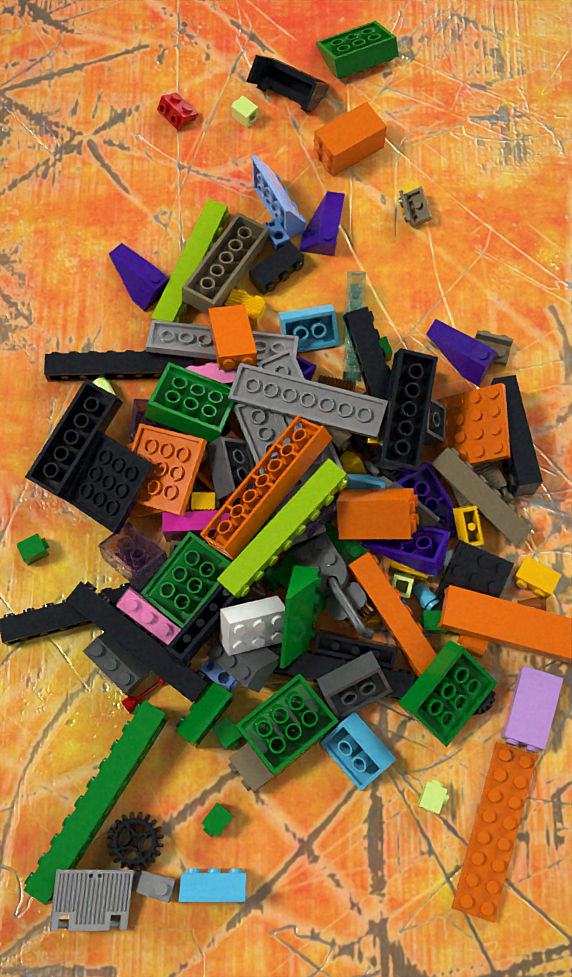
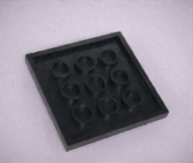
M100 432L63 499L111 532L119 535L156 465Z

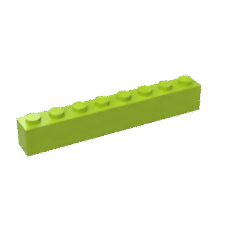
M210 199L207 200L151 320L181 323V315L188 308V304L182 301V287L211 250L217 239L222 235L223 226L228 223L230 218L227 205Z
M328 458L217 580L237 599L240 596L244 597L250 590L249 586L254 581L257 582L263 577V571L268 566L271 567L276 563L279 558L278 555L282 551L289 549L295 536H300L306 530L307 523L310 520L314 521L319 516V510L324 505L328 506L333 501V495L338 490L342 491L348 484L347 473Z

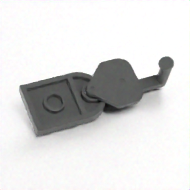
M324 531L294 552L293 556L299 566L319 568L318 576L321 577V586L316 591L323 595H328L326 608L331 616L337 621L349 618L356 632L364 639L371 640L374 637V631L371 628H366L357 614V611L365 606L367 596L358 583L348 581V566L329 535Z

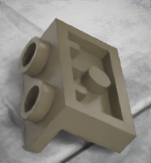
M478 330L474 339L496 350L498 356L494 363L506 366L513 339L506 335H496L486 330Z

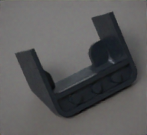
M262 55L255 56L246 81L247 83L256 84V88L265 92L266 89L272 90L298 102L301 105L300 109L309 113L316 109L330 85L282 61Z

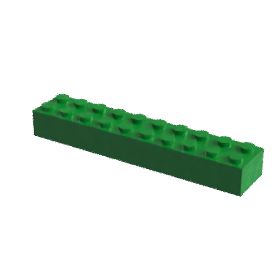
M145 700L135 708L133 712L134 718L131 722L128 721L122 729L123 735L120 740L116 739L110 748L111 754L108 758H104L98 767L100 771L97 776H93L86 785L88 790L84 796L80 795L74 804L76 809L72 815L68 814L62 823L64 827L60 834L56 833L50 841L51 848L47 853L44 852L37 862L39 867L35 873L31 872L24 883L26 887L23 891L44 905L53 902L56 869H75L169 720V716Z

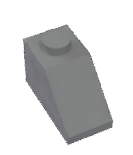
M143 869L140 871L136 870L132 881V891L169 903L172 900L177 880Z

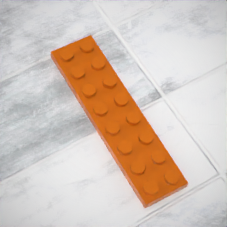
M496 742L452 909L494 923L537 755Z

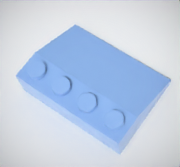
M256 155L251 156L253 188L272 219L276 218L280 222L290 239L303 233L306 224L305 218L302 214L298 213L297 205L294 201L290 200L287 189L282 187L278 174H274L272 169Z

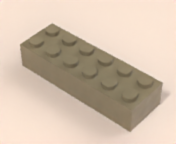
M237 213L182 287V301L207 314L208 308L221 307L232 289L235 288L268 242L269 228Z

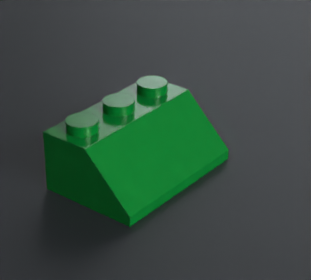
M216 682L205 687L202 692L204 696L199 702L196 700L191 705L189 715L186 718L183 716L176 725L178 728L176 732L195 748L199 746L210 732L211 727L217 723L234 701L233 694Z

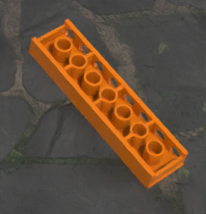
M297 415L200 533L208 542V545L234 561L332 440L333 437L322 425L318 426L306 421L300 415ZM301 423L302 427L295 431V426ZM289 437L290 442L283 446L284 439ZM277 452V458L270 461L272 454ZM265 467V474L258 476L259 470ZM253 482V488L246 491V486ZM241 498L240 504L233 507L235 499ZM228 513V519L221 522L222 515ZM215 528V535L212 538H209V531Z
M449 585L444 590L443 608L437 628L572 664V618Z

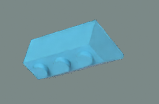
M332 304L278 313L281 334L299 336L297 353L339 345L336 312Z
M353 712L320 743L360 791L396 760L394 755L356 712Z
M189 868L187 873H181L179 902H245L247 899V873H242V868H229V873H221V868H208V873H199V868Z

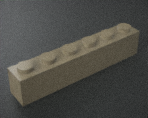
M445 448L430 463L431 467L470 505L477 506L478 513L511 545L517 546L532 530L529 526L530 522L524 516L519 517L515 513L516 508L509 502L505 503L501 499V493L495 488L492 490L487 485L488 481L482 475L477 476L473 472L474 467L467 461L463 462L459 458L460 454L454 448Z

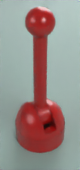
M159 677L158 682L138 697L129 696L121 702L126 710L132 714L139 704V700L160 684H165L166 681Z

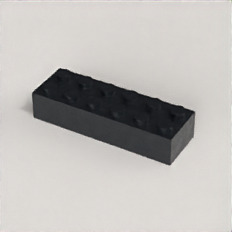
M400 348L394 354L386 397L388 404L380 430L374 466L413 474L419 470L438 357Z
M516 375L493 378L491 385L503 383L506 389L511 458L503 459L502 469L504 474H507V489L512 493L513 497L535 494L543 480Z
M85 379L25 478L63 499L100 432L105 433L123 402L117 396Z

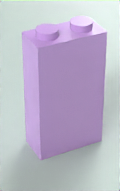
M522 666L519 669L501 736L502 739L506 740L507 744L517 747L518 744L526 746V750L533 753L545 750L563 678L527 666Z

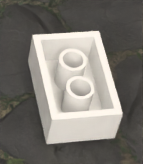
M278 596L220 609V642L228 656L282 643L285 606Z

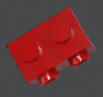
M177 93L163 95L157 111L178 131L182 130L184 122L196 120L198 113L192 106L185 102Z

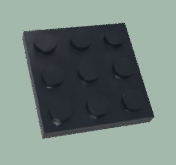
M459 539L435 594L444 598V590L449 585L499 598L514 563Z

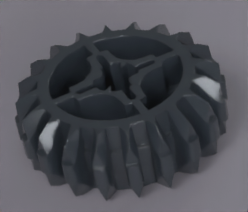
M130 812V819L124 814L122 815L123 823L118 819L115 820L116 825L119 826L118 828L110 827V830L115 832L114 836L107 835V839H113V843L107 844V848H114L109 853V856L117 855L113 861L115 864L122 860L120 868L124 869L126 864H128V870H133L134 865H136V870L140 871L141 863H143V866L147 869L149 868L148 860L152 863L156 862L153 854L161 855V852L156 849L157 847H164L163 843H158V839H163L164 835H157V832L161 831L162 827H153L157 823L156 819L149 823L151 815L147 814L142 819L143 812H139L137 818H135L134 812ZM132 823H141L149 831L138 834L135 828H133ZM126 827L127 840L119 846L120 835ZM133 835H136V838L143 837L138 842V847L136 845H129L133 841ZM152 836L151 849L145 855L144 842ZM133 849L140 859H129L122 852Z

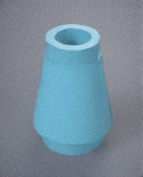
M421 583L412 589L424 610H435L440 605L439 597Z

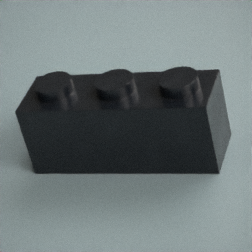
M289 241L249 271V281L262 295L271 292L281 281H286L293 272H297L303 267L304 255Z

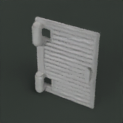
M56 869L49 931H57L58 929H67L68 931H109V928L127 930L134 870ZM59 915H69V919H59ZM111 915H120V919H111Z

